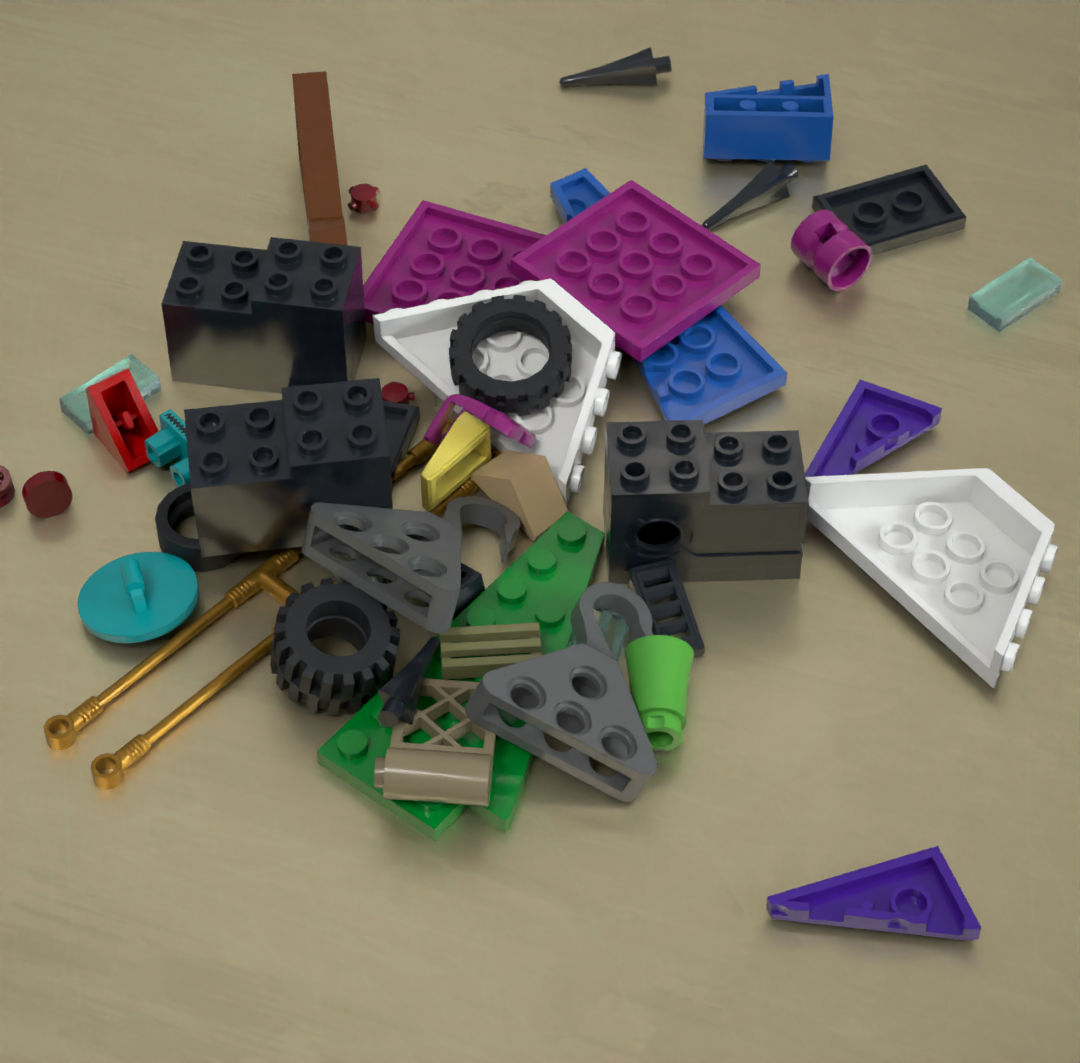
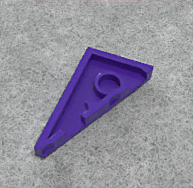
M860 379L806 470L805 477L854 475L937 426L940 422L942 408Z
M938 846L767 896V912L771 919L967 941L979 939L981 926Z

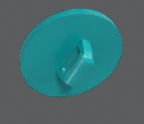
M163 552L134 553L107 563L88 578L79 593L78 611L85 628L100 639L115 643L143 642L170 632L187 619L197 604L199 584L192 567L177 556Z

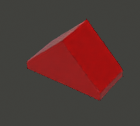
M129 368L85 388L93 433L124 471L129 472L150 462L146 454L144 441L158 432V428Z

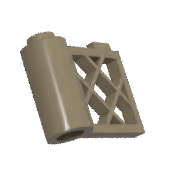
M425 678L420 696L433 697L437 703L423 711L416 708L412 725L400 719L398 724L393 727L390 747L387 748L386 756L376 757L374 788L383 789L384 799L489 806L497 735L473 723L467 717L465 708L461 706V704L470 699L480 682ZM450 712L460 722L443 731L433 720ZM419 728H422L432 737V739L423 744L403 742L404 737ZM472 731L484 742L483 748L461 747L456 740Z

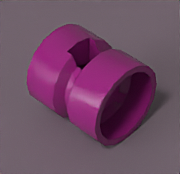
M827 209L819 210L804 219L795 230L791 239L792 252L808 268L813 269L816 276L834 291L845 290L857 283L867 272L872 262L873 252L871 248L856 233L851 232L839 217Z

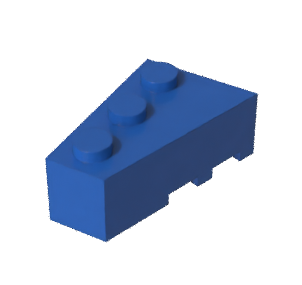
M829 74L818 75L816 83L794 86L793 80L780 81L779 89L757 92V87L753 85L705 93L703 125L704 158L718 161H731L733 159H756L761 162L798 160L803 163H813L818 160L830 161L833 108Z

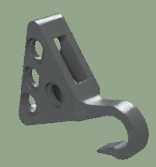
M470 496L458 497L449 501L443 519L431 512L318 502L311 506L301 551L308 558L422 628L434 633H446L450 630L461 588V541L463 537L461 525H480L497 533L500 537L499 551L501 562L505 563L508 553L515 547L520 528V519L512 510L498 502ZM340 525L355 526L362 530V532L346 530L341 528ZM332 554L347 555L354 558L355 560H340L335 558ZM368 576H378L386 578L392 581L393 583H378L370 579ZM406 599H417L430 605L428 607H420L409 603Z
M600 582L589 586L582 593L571 612L570 622L575 635L576 645L486 672L468 700L465 712L473 723L495 733L499 737L619 801L632 802L658 768V763L619 662L614 658L595 618L594 609H608L620 615L628 625L632 641L644 636L653 635V619L648 606L635 592L620 584ZM499 709L525 721V725L519 728L508 726L501 720ZM544 733L570 745V749L565 752L553 750L547 745ZM592 757L613 768L615 773L611 776L598 774L591 767L589 758Z

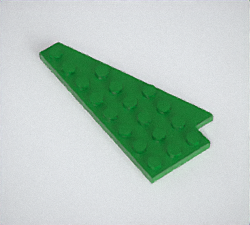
M567 511L452 621L451 627L539 622L542 655L571 647L574 638L570 622L571 612L582 593L592 585L605 546V533ZM439 633L436 637L439 639V643H440V633ZM440 644L431 661L426 679L443 680ZM531 653L501 654V656L527 655ZM480 655V656L451 657V659H457V658H474V657H481V655ZM483 677L445 680L480 682ZM379 693L370 699L317 750V759L320 765L433 841H436L467 808L506 833L511 827L534 758L533 754L497 735L488 807L384 799L383 789L374 788L376 757L386 756L387 748L390 747L393 728L385 727L378 719V715L383 707ZM420 696L417 708L423 711L437 703V701L433 697ZM468 701L461 704V706L465 708ZM500 709L499 716L508 726L519 728L525 725V721ZM450 712L433 720L443 731L460 722ZM419 728L404 737L403 742L423 744L432 739V737L422 728ZM472 731L456 740L461 747L483 748L484 742Z

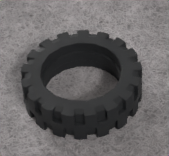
M504 295L491 298L492 302L484 304L481 301L472 306V312L468 315L464 313L457 321V330L453 329L450 334L449 362L451 377L454 385H459L460 395L478 400L506 415L508 413H517L518 416L529 415L532 409L538 408L540 411L549 406L550 399L553 397L558 398L563 393L564 382H569L571 377L572 343L567 325L562 326V317L555 310L552 312L547 310L546 304L536 299L534 302L526 301V296L514 295L513 299H504ZM512 330L526 332L538 338L548 349L549 358L539 372L527 379L511 382L496 380L482 373L473 363L472 356L474 350L481 341L494 333Z

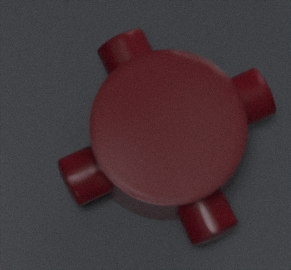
M369 184L352 186L349 189L351 202L348 203V208L358 213L376 211L379 207L376 195L380 193L378 187H373Z
M390 382L381 390L382 400L408 405L410 401H415V393L408 392V388L399 382Z

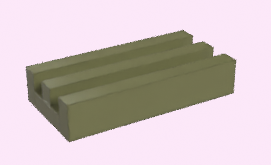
M539 622L450 627L448 632L440 633L442 679L480 678L486 672L541 656ZM531 653L527 655L501 656V654ZM480 655H481V657H474V658H457V659H451V657L480 656Z

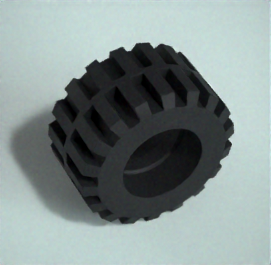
M332 578L321 579L320 586L317 587L311 582L302 585L300 595L292 592L286 598L285 607L280 606L276 616L270 653L272 674H277L276 684L281 691L290 689L288 699L296 705L300 701L306 702V710L317 713L318 708L327 709L328 716H338L339 709H346L348 714L358 712L361 702L365 705L392 678L400 641V629L396 628L398 619L395 612L387 611V605L359 588L353 587L351 583L343 578L342 584H333ZM325 637L340 638L351 643L358 652L348 656H331L319 651L311 642Z

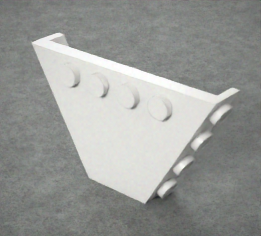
M551 278L540 281H524L516 286L497 290H481L473 295L449 300L437 299L429 304L406 309L394 308L385 313L373 315L375 341L442 401H445L450 395L460 394L459 385L455 386L451 377L449 362L450 334L453 329L457 330V321L464 313L468 315L472 312V306L481 301L484 304L492 302L491 298L504 295V299H513L514 295L526 296V301L534 302L535 299L542 301L550 312L555 310L562 317V326L567 325L571 337L572 363L569 382H564L563 393L558 398L553 397L550 399V405L540 411L538 408L532 409L530 414L525 416H518L517 413H508V416L514 419V421L535 434L536 442L532 449L506 436L490 426L491 444L502 453L506 450L546 456L566 506L571 492L579 493L585 473V466L580 465L583 454H592L597 436V427H592L595 416L603 417L605 414L609 390L604 388L608 378H616L621 361V352L615 351V332ZM509 330L494 333L481 341L474 350L472 359L473 363L482 373L496 380L512 382L527 379L539 372L548 361L549 352L538 338L526 332ZM456 404L453 410L459 414L462 407Z
M989 468L805 477L809 501L807 519L994 689L1001 670L1010 673L1020 646L1013 643L1014 637L1024 639L1033 613V611L1026 609L1027 604L1037 606L1046 578L1040 577L1039 573L1042 571L1049 574L1058 550V546L1050 544L1055 524Z

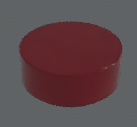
M43 471L33 475L26 481L22 489V496L28 511L39 518H50L61 514L69 507L73 497L66 477L56 471Z

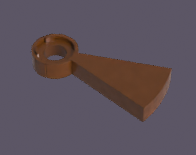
M327 72L292 74L298 152L309 240L312 242L347 245Z

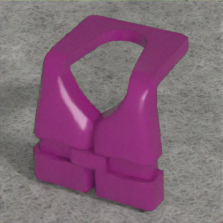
M453 394L445 399L423 437L426 441L439 447L457 418L463 412H468L531 449L536 442L535 434L508 415L478 400L460 394ZM457 404L462 407V410L450 427L442 434L443 428L455 405Z

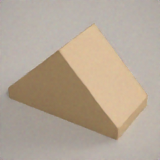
M506 450L472 473L471 479L493 501L508 507L520 519V529L533 542L539 539L568 511L546 456Z

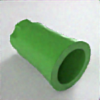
M668 635L644 636L632 641L625 649L630 693L653 751H671L678 748L682 744V731L686 726L688 684L694 659V650L686 641Z

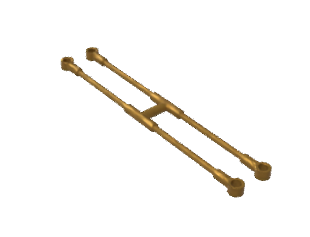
M448 418L442 433L447 431L454 421L453 419ZM425 439L416 444L407 452V456L399 462L394 480L413 465L419 466L431 457L438 446ZM491 449V460L502 452ZM470 477L433 510H426L425 512H431L439 516L446 510L449 501L458 497H468L479 486ZM302 546L282 548L225 592L224 598L97 697L91 696L68 715H56L49 718L44 724V733L48 746L54 750H65L71 747L76 741V733L104 712L105 705L231 607L237 608L261 588L284 606L286 598L292 592L300 595L297 590L279 578L278 575L299 559L298 555L302 553ZM342 578L332 580L333 584H342ZM274 627L271 629L269 636L144 735L138 734L114 754L105 753L95 757L91 763V772L95 785L106 790L119 786L124 777L123 771L150 751L152 743L271 649ZM60 730L66 731L65 733L60 735L54 734L55 732ZM113 769V771L110 773H101L103 770Z

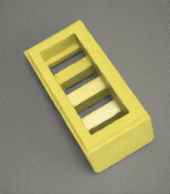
M463 412L457 418L420 474L423 508L428 511L433 510L468 480L472 473L491 460L490 426L468 412Z

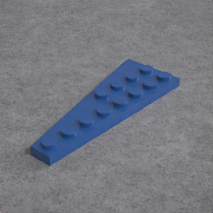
M586 168L550 183V197L564 223L610 194ZM721 305L643 361L639 362L633 358L665 421L703 420L705 425L785 386L787 380V372Z

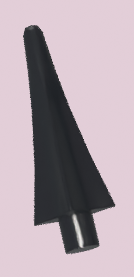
M649 47L603 66L562 77L559 83L564 87L598 84L657 86L656 74L672 72L670 57L653 58L652 49Z
M770 161L735 197L706 219L702 226L710 230L746 212L790 197L787 184L798 178L797 169L789 163L778 170Z
M437 637L430 638L416 656L396 676L378 690L383 702L378 719L385 727H395L400 719L410 725L413 724L425 677L440 644Z

